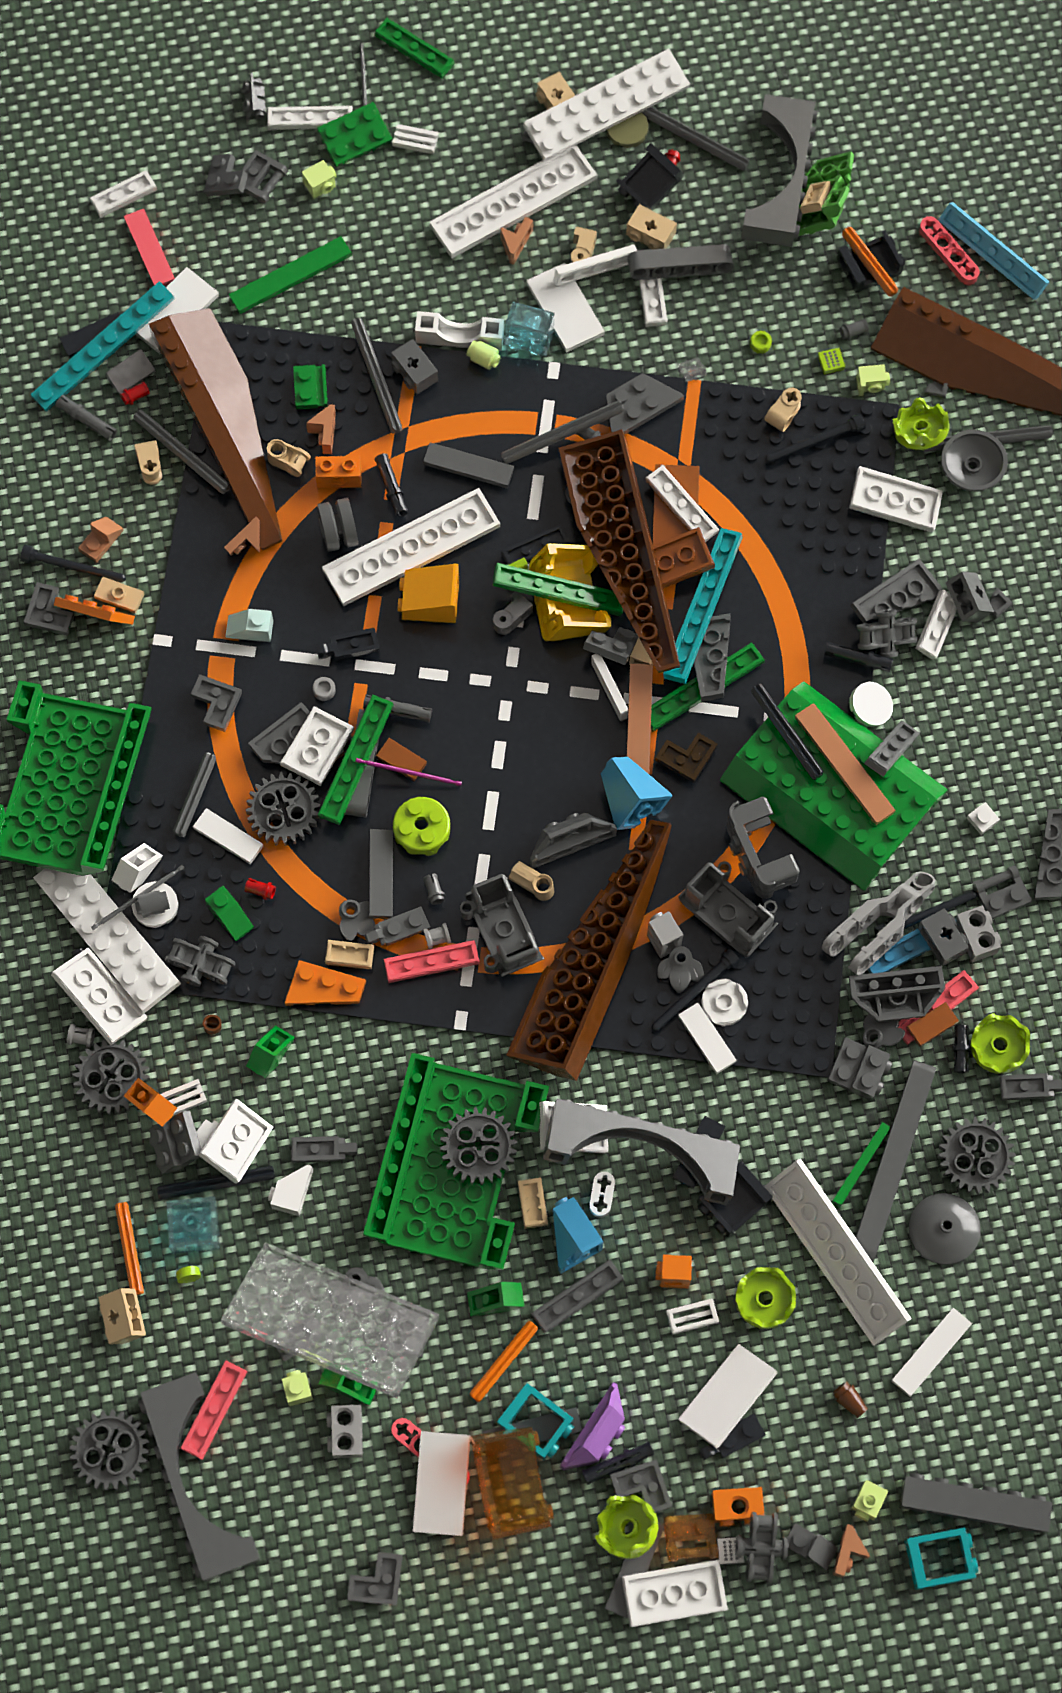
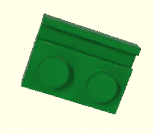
M322 364V366H293L296 410L328 407L325 364Z

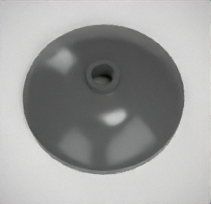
M965 430L955 434L947 441L942 451L941 465L945 476L955 486L966 491L980 492L994 487L1001 481L1007 469L1008 458L1004 446L995 436L981 430ZM969 465L975 466V469H970Z
M940 1193L923 1199L915 1207L909 1220V1236L914 1248L922 1257L936 1264L951 1265L965 1260L975 1250L980 1239L981 1227L975 1210L968 1202L956 1195ZM943 1223H950L951 1229H945Z

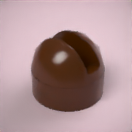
M217 1015L206 1016L203 1020L204 1031L209 1035L218 1034L222 1028L220 1017Z

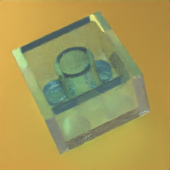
M512 302L505 323V345L516 350L530 351L534 355L542 354L547 356L554 335L555 313Z
M215 1197L167 1201L169 1249L172 1254L220 1249L218 1205Z

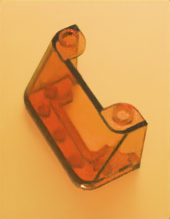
M532 1427L470 1436L487 1528L492 1539L551 1527L550 1520L554 1519L552 1505H547L544 1500L535 1454L536 1446L540 1445L537 1431H533Z

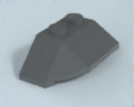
M575 813L568 816L563 822L549 823L545 826V829H542L530 857V867L534 869L616 836L617 827L613 823L587 813L580 815Z
M942 966L849 976L852 1000L877 1022L925 1017L945 990Z

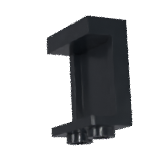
M650 143L645 148L647 154L622 180L618 178L616 183L619 186L617 190L625 198L630 196L634 200L632 204L636 208L640 204L653 211L683 179L684 175L672 161Z
M886 230L881 231L879 238L864 243L891 279L902 275L905 265L904 258L901 253L897 252L892 236H888ZM847 245L838 249L836 259L855 293L878 284L853 249H848Z
M740 1161L737 1164L733 1197L727 1206L704 1200V1195H701L697 1200L699 1204L697 1208L705 1217L710 1216L715 1222L713 1224L714 1228L721 1235L725 1234L729 1238L769 1204L773 1196L745 1164Z

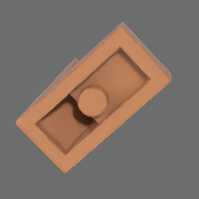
M525 217L522 224L518 223L514 233L500 228L502 244L510 263L513 265L533 232V220Z
M329 405L306 423L308 433L319 434L318 445L322 446L323 454H332L336 418L335 405Z
M108 517L92 522L90 524L91 533L78 547L79 552L96 563L124 531V528Z
M257 517L224 547L230 555L234 552L238 555L247 546L245 544L246 541L260 553V520Z
M849 1524L844 1528L833 1575L841 1578L845 1576L846 1572L850 1573L853 1558H849L850 1554L865 1559L870 1557L855 1529Z

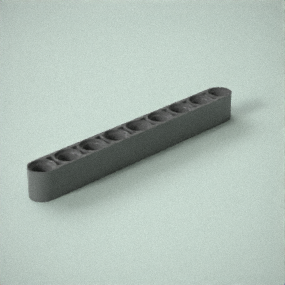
M913 1060L855 1237L872 1262H874L936 1071V1067Z

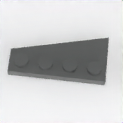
M919 558L855 601L850 607L865 624L879 619V616L876 615V612L879 610L891 609L900 612L935 600L939 591L943 589Z
M730 613L711 617L694 661L701 702L724 698Z
M1049 809L1047 812L1034 900L1062 899V809Z

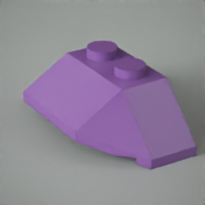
M613 1382L563 1459L560 1464L561 1469L567 1470L599 1462L600 1458L605 1460L612 1450V1447L609 1446L614 1437L619 1439L625 1429V1426L622 1425L625 1418L616 1383Z

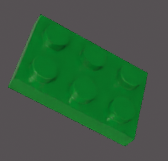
M374 102L317 127V132L335 167L341 166L393 141Z

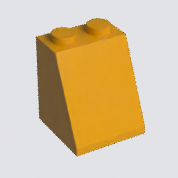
M458 564L406 569L404 578L400 577L399 590L403 591V598L398 599V612H402V620L456 623L459 590Z

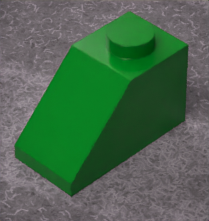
M221 886L205 899L207 908L235 941H238L254 928L238 902L224 886Z
M275 1025L255 1044L246 1067L266 1078L276 1069L295 1037Z
M499 1282L467 1292L470 1316L502 1313L524 1307L522 1285L518 1282Z
M327 1361L318 1384L358 1402L371 1405L379 1382L346 1365Z

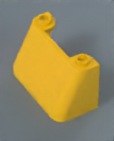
M546 544L530 561L529 570L592 585L590 573L598 563L588 545ZM534 596L541 634L546 641L590 635L591 631L604 633L611 628V617L605 610L595 611Z

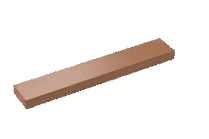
M630 664L627 757L649 774L653 664Z
M814 703L795 715L797 722L875 825L895 813L896 810Z

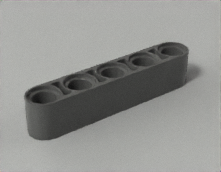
M723 244L638 250L631 252L627 257L631 277L635 280L725 274L734 268L731 249L728 245Z
M359 709L356 729L365 710ZM379 739L369 761L376 762ZM366 765L344 815L367 817L374 766Z

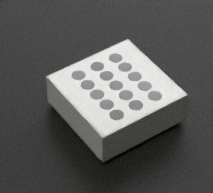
M736 1537L717 1539L720 1565L744 1563V1555L741 1558L736 1557Z

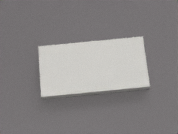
M556 267L526 280V284L567 353L604 336L605 331L576 281L559 286L555 285L553 277Z
M188 267L166 287L174 295L175 299L136 333L139 338L159 354L160 352L151 336L150 323L168 315L206 309L219 297V293Z
M859 466L849 508L933 533L936 527L943 491Z
M89 947L54 970L51 974L110 1045L138 1027L148 1018Z
M738 1344L680 1416L679 1421L718 1449L772 1381L777 1371Z
M421 1431L413 1532L463 1535L471 1435Z
M719 1560L621 1577L630 1627L728 1610Z

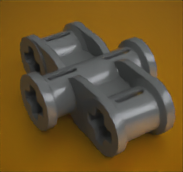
M879 610L876 612V615L879 616V622L857 625L860 638L858 649L868 650L880 647L879 656L896 657L898 656L896 645L916 643L918 641V638L915 637L917 619L900 618L895 620L896 610Z
M200 936L198 939L200 943L198 946H195L179 938L173 939L174 945L169 956H166L164 960L175 967L187 970L186 974L181 977L184 982L200 987V980L203 976L219 984H227L228 980L226 978L231 967L235 966V962L228 957L213 952L214 948H217L219 945L216 941Z
M751 1512L749 1538H742V1535H737L736 1557L747 1556L746 1582L765 1580L767 1583H772L774 1557H781L782 1560L787 1559V1538L776 1539L778 1530L777 1513L758 1515L756 1512Z

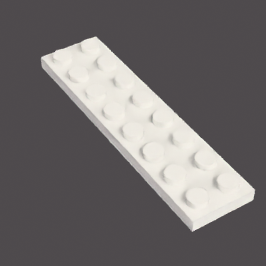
M667 49L525 121L523 126L542 159L546 161L689 88L690 83L670 49Z
M575 145L546 161H540L430 221V227L451 258H454L500 233V228L507 229L525 217L531 216L595 181L597 174Z
M477 488L322 566V570L342 605L345 606L405 576L406 569L420 568L499 528L500 522L481 490Z
M44 868L33 877L144 1013L181 984L122 912L98 926L94 931L92 930L91 926L100 922L101 919L118 909V907L91 874L80 876Z
M801 1159L796 1160L764 1186L773 1196L772 1199L873 1346L911 1319Z

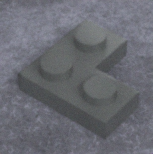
M232 154L213 155L204 188V193L208 197L242 194L244 192L248 174L244 170L232 171L235 157Z
M37 582L24 619V625L68 636L74 614L73 612L54 608L55 597H58L59 594L58 587Z
M620 627L614 638H610L600 632L591 631L583 649L626 665L639 637L631 630Z
M199 674L191 696L211 704L203 720L204 725L225 732L241 697L242 689Z
M657 1459L610 1475L616 1496L626 1497L641 1492L644 1501L652 1506L655 1513L673 1507Z
M378 1552L375 1577L350 1575L347 1601L397 1606L403 1555Z

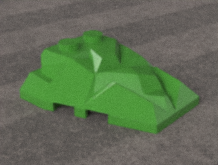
M852 151L817 160L809 172L805 174V176H808L806 189L802 188L801 192H805V195L810 184L830 181L832 188L821 207L822 210L802 214L801 222H796V225L800 226L799 236L814 234L822 230H831L836 226L849 194L854 159Z

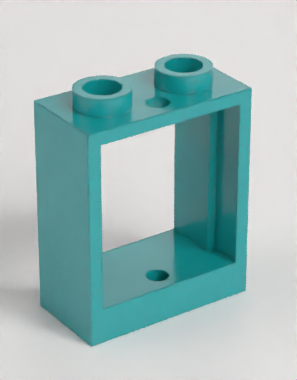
M526 1383L497 1421V1425L544 1461L547 1456L552 1458L558 1451L560 1446L557 1443L562 1436L566 1439L573 1431L574 1426L571 1424L574 1418L530 1384ZM531 1396L564 1421L543 1449L511 1425Z
M965 1528L907 1538L904 1541L915 1590L973 1580L976 1578L975 1573L979 1572L977 1560L971 1556L970 1548H973L972 1537L970 1533H966ZM959 1537L966 1573L926 1580L919 1544Z

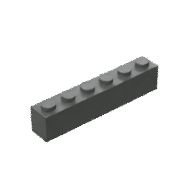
M910 1473L909 1477L905 1476L903 1478L900 1509L1040 1534L1049 1532L1053 1502L1046 1501L1044 1496L1031 1495V1498L1022 1497V1493L1017 1491H1007V1494L998 1493L997 1488L983 1486L982 1490L975 1489L971 1483L958 1482V1485L948 1484V1479L934 1478V1481L925 1480L924 1475Z

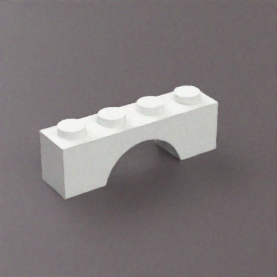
M417 311L416 343L469 348L470 344L475 340L477 342L482 341L502 351L504 319L482 317L477 322L461 324L446 320L439 313Z

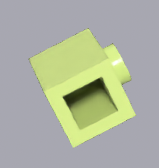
M324 160L302 171L303 184L313 198L327 194L336 187V173L333 167H328Z
M300 1370L287 1373V1377L283 1378L282 1382L289 1406L313 1400L306 1372L301 1373Z
M865 1480L851 1508L856 1511L855 1516L864 1521L874 1520L888 1491Z

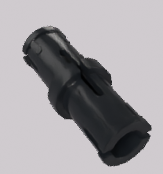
M954 1025L955 1040L954 1046H952V1052H954V1073H969V1052H971V1046H969V1025Z

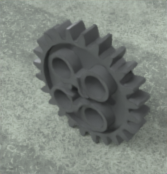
M280 772L278 779L271 774V781L269 782L262 778L263 786L255 784L257 792L250 791L252 799L246 801L247 805L250 806V808L246 809V814L251 815L247 818L248 823H254L251 826L252 831L259 830L257 833L259 838L266 835V843L273 838L276 846L280 840H283L284 846H287L290 839L293 844H296V837L305 840L303 833L312 834L310 826L317 827V822L314 819L320 818L317 811L320 810L321 806L319 803H316L319 801V796L313 795L315 788L311 787L308 789L309 781L301 783V776L293 780L292 773H289L288 777L284 778L283 773ZM277 791L280 792L284 807L287 810L291 823L290 827H287L283 812L280 809L276 796ZM289 792H295L297 794L292 799H288L285 797V795ZM267 799H273L275 801L271 806H266L263 804V802ZM297 812L304 814L301 819L292 818L293 814ZM278 819L282 821L279 826L274 827L270 825L273 820Z
M104 1039L102 1047L93 1043L95 1050L91 1051L86 1048L88 1056H79L82 1064H75V1068L80 1071L73 1073V1077L79 1080L73 1083L74 1087L81 1088L76 1092L78 1097L84 1096L81 1100L83 1104L90 1102V1110L98 1106L99 1114L106 1109L108 1115L111 1116L113 1109H116L120 1115L122 1107L130 1111L129 1104L131 1102L124 1097L125 1093L137 1078L144 1082L150 1081V1076L145 1074L150 1069L148 1066H143L147 1062L146 1058H139L142 1054L140 1050L133 1052V1044L125 1048L126 1043L124 1040L119 1045L116 1042L108 1045ZM113 1057L114 1062L111 1065H103L105 1058ZM124 1060V1063L119 1066V1062ZM126 1069H133L134 1073L131 1077L125 1078L122 1076ZM115 1074V1076H116V1079H115V1080L112 1079V1078L108 1080V1078H107L108 1075L113 1076V1075ZM92 1077H101L99 1084L90 1085ZM112 1089H120L121 1092L117 1097L112 1098L109 1096Z
M474 1107L473 1114L470 1115L468 1110L465 1109V1117L462 1118L459 1114H456V1123L451 1120L448 1121L451 1129H443V1133L448 1137H441L440 1142L446 1144L440 1147V1152L447 1153L442 1157V1161H450L446 1169L454 1168V1177L462 1174L461 1182H464L468 1177L470 1178L471 1185L474 1184L475 1179H479L480 1184L483 1185L485 1178L490 1183H493L494 1175L499 1179L502 1178L501 1170L508 1173L509 1168L506 1163H514L510 1156L516 1155L517 1150L511 1147L516 1146L517 1141L510 1139L515 1136V1131H507L511 1124H502L504 1116L496 1119V1111L487 1115V1109L484 1108L482 1114H480L477 1108ZM486 1129H492L496 1132V1135L489 1139L483 1135V1132ZM462 1131H469L472 1134V1138L465 1141L459 1137V1134ZM476 1142H480L482 1146L481 1151H477V1148L474 1147ZM494 1143H499V1144H500V1146H498V1147L488 1146V1145H491V1144H494ZM458 1146L469 1147L462 1150L457 1149ZM488 1152H494L498 1155V1159L494 1162H489L486 1160L485 1155ZM465 1154H470L474 1157V1161L470 1164H465L461 1158Z
M974 1117L970 1124L968 1119L965 1118L963 1126L956 1122L954 1124L955 1130L949 1127L947 1130L949 1136L943 1135L941 1140L946 1144H940L938 1149L944 1152L940 1153L937 1158L944 1160V1162L939 1165V1168L947 1169L943 1176L951 1175L950 1184L957 1181L959 1183L958 1190L966 1186V1192L969 1194L972 1188H975L976 1194L979 1195L981 1188H983L986 1194H988L990 1186L997 1190L999 1188L998 1182L1004 1184L1007 1181L1003 1175L1010 1177L1012 1174L1008 1168H1013L1015 1163L1009 1159L1014 1158L1016 1153L1009 1152V1150L1014 1147V1144L1006 1143L1010 1136L1001 1135L1003 1127L998 1130L994 1129L996 1122L988 1126L986 1118L980 1124L977 1117ZM982 1136V1143L978 1153L980 1158L975 1166V1175L972 1176L971 1169L975 1159L973 1153L977 1149L978 1137ZM969 1137L973 1141V1146H965L962 1138ZM985 1143L994 1144L996 1152L987 1151ZM957 1160H965L968 1164V1168H959V1166L957 1165ZM980 1166H988L991 1169V1174H983Z
M114 1409L111 1410L109 1416L106 1415L104 1410H101L100 1418H97L95 1414H91L93 1421L88 1422L84 1419L83 1422L86 1427L84 1429L76 1428L80 1433L79 1437L72 1436L77 1445L69 1447L70 1450L76 1452V1454L70 1456V1459L78 1461L73 1466V1469H82L78 1477L88 1476L85 1483L89 1485L95 1481L94 1488L99 1489L101 1484H104V1489L108 1491L110 1484H113L114 1488L118 1490L120 1482L127 1487V1479L129 1477L136 1481L134 1473L136 1471L139 1473L144 1472L139 1467L140 1464H148L143 1455L150 1454V1451L144 1449L143 1446L148 1445L150 1442L149 1440L142 1439L147 1432L145 1430L138 1431L141 1426L140 1422L132 1425L134 1420L132 1415L125 1420L124 1411H121L118 1417ZM103 1428L108 1429V1437L102 1441L97 1440V1432ZM118 1429L119 1432L112 1444L114 1431ZM124 1436H130L132 1439L130 1446L127 1448H121L119 1444ZM112 1444L115 1452L109 1453L106 1468L104 1471H101V1467L107 1458V1453L104 1449L105 1447L110 1448ZM93 1452H98L100 1460L96 1464H89V1455ZM117 1459L122 1460L123 1468L118 1472H113L111 1464Z

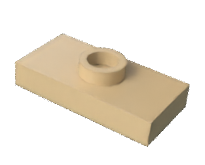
M830 181L810 184L800 206L802 214L822 210L821 207L832 188Z
M102 577L94 598L136 614L145 594L144 591Z
M328 940L325 964L372 969L375 947L370 944Z
M541 1178L518 1181L524 1229L548 1226Z

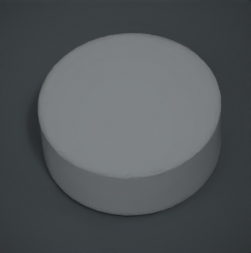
M320 677L314 682L313 693L317 699L327 701L335 695V684L330 678Z

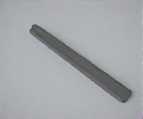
M653 107L642 111L644 116L650 121L744 171L748 167L749 159Z
M361 318L351 321V326L390 431L393 434L401 432V422L363 320Z
M620 400L615 401L505 450L501 453L502 459L505 464H509L624 412L622 402Z
M138 410L133 417L138 424L221 494H225L230 489V485L225 479L144 411Z
M1050 425L987 432L995 436L1001 443L1047 439L1053 435ZM947 436L943 440V442H941L937 446L926 449L924 451L930 452L943 450L945 444L952 436Z

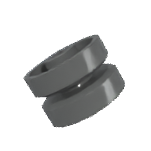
M348 498L336 501V515H334L329 502L317 504L319 527L328 552L339 550V535H342L344 545L347 548L359 545Z

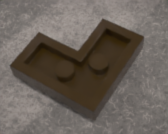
M697 733L687 751L666 740L656 755L655 761L694 783L718 744L700 733Z

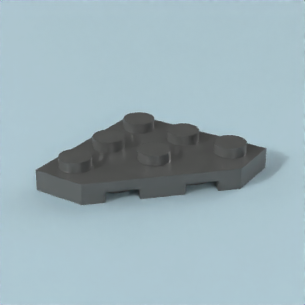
M302 702L252 739L248 743L249 747L263 763L280 764L310 711ZM343 749L337 757L336 761L345 754Z

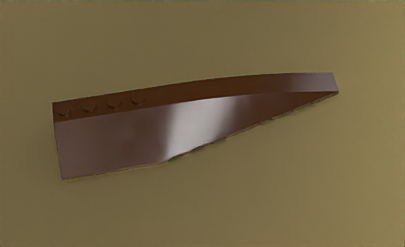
M903 286L871 346V350L943 386L946 383L950 389L955 390V388L966 390V393L974 395L978 393L986 395L990 399L996 400L998 398L1006 400L1010 404L1038 411L1047 410L1053 412L1054 415L1062 416L1061 367L1020 344Z
M656 820L648 822L634 842L635 847L629 854L626 853L622 859L623 864L616 873H612L608 879L609 884L604 890H600L580 918L581 923L578 928L571 931L567 937L569 939L562 950L559 949L554 955L555 960L551 966H547L544 969L507 1052L509 1058L557 1077L577 1081L643 921L672 827L670 823Z

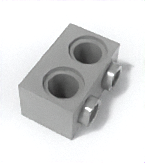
M983 905L957 914L955 918L956 927L968 939L969 948L967 953L971 962L998 953L1002 941L998 932H994L991 925L993 924L992 917L988 911L985 912ZM969 920H978L980 922V926H972ZM986 940L989 943V947L984 948L980 946L978 941Z
M669 911L665 914L662 912L657 913L650 918L647 937L659 957L663 958L670 954L672 949L681 946L683 933Z
M361 1405L331 1406V1413H327V1427H332V1437L327 1438L328 1452H332L333 1458L363 1457ZM347 1413L351 1416V1421L348 1425H340L338 1423V1417L341 1414ZM349 1438L352 1441V1445L348 1450H341L338 1447L341 1439Z

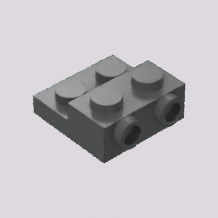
M845 1037L827 1081L870 1100L874 1095L878 1096L883 1088L884 1083L880 1082L883 1074L887 1075L892 1065V1062L889 1061L890 1054L871 1045L866 1047Z
M182 1111L167 1121L163 1127L156 1124L149 1129V1142L155 1149L157 1156L156 1166L161 1170L162 1174L178 1172L200 1157L201 1146L190 1111Z

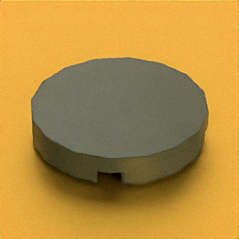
M640 112L608 128L606 132L613 144L617 146L619 144L624 146V148H632L644 142L649 124L647 118Z

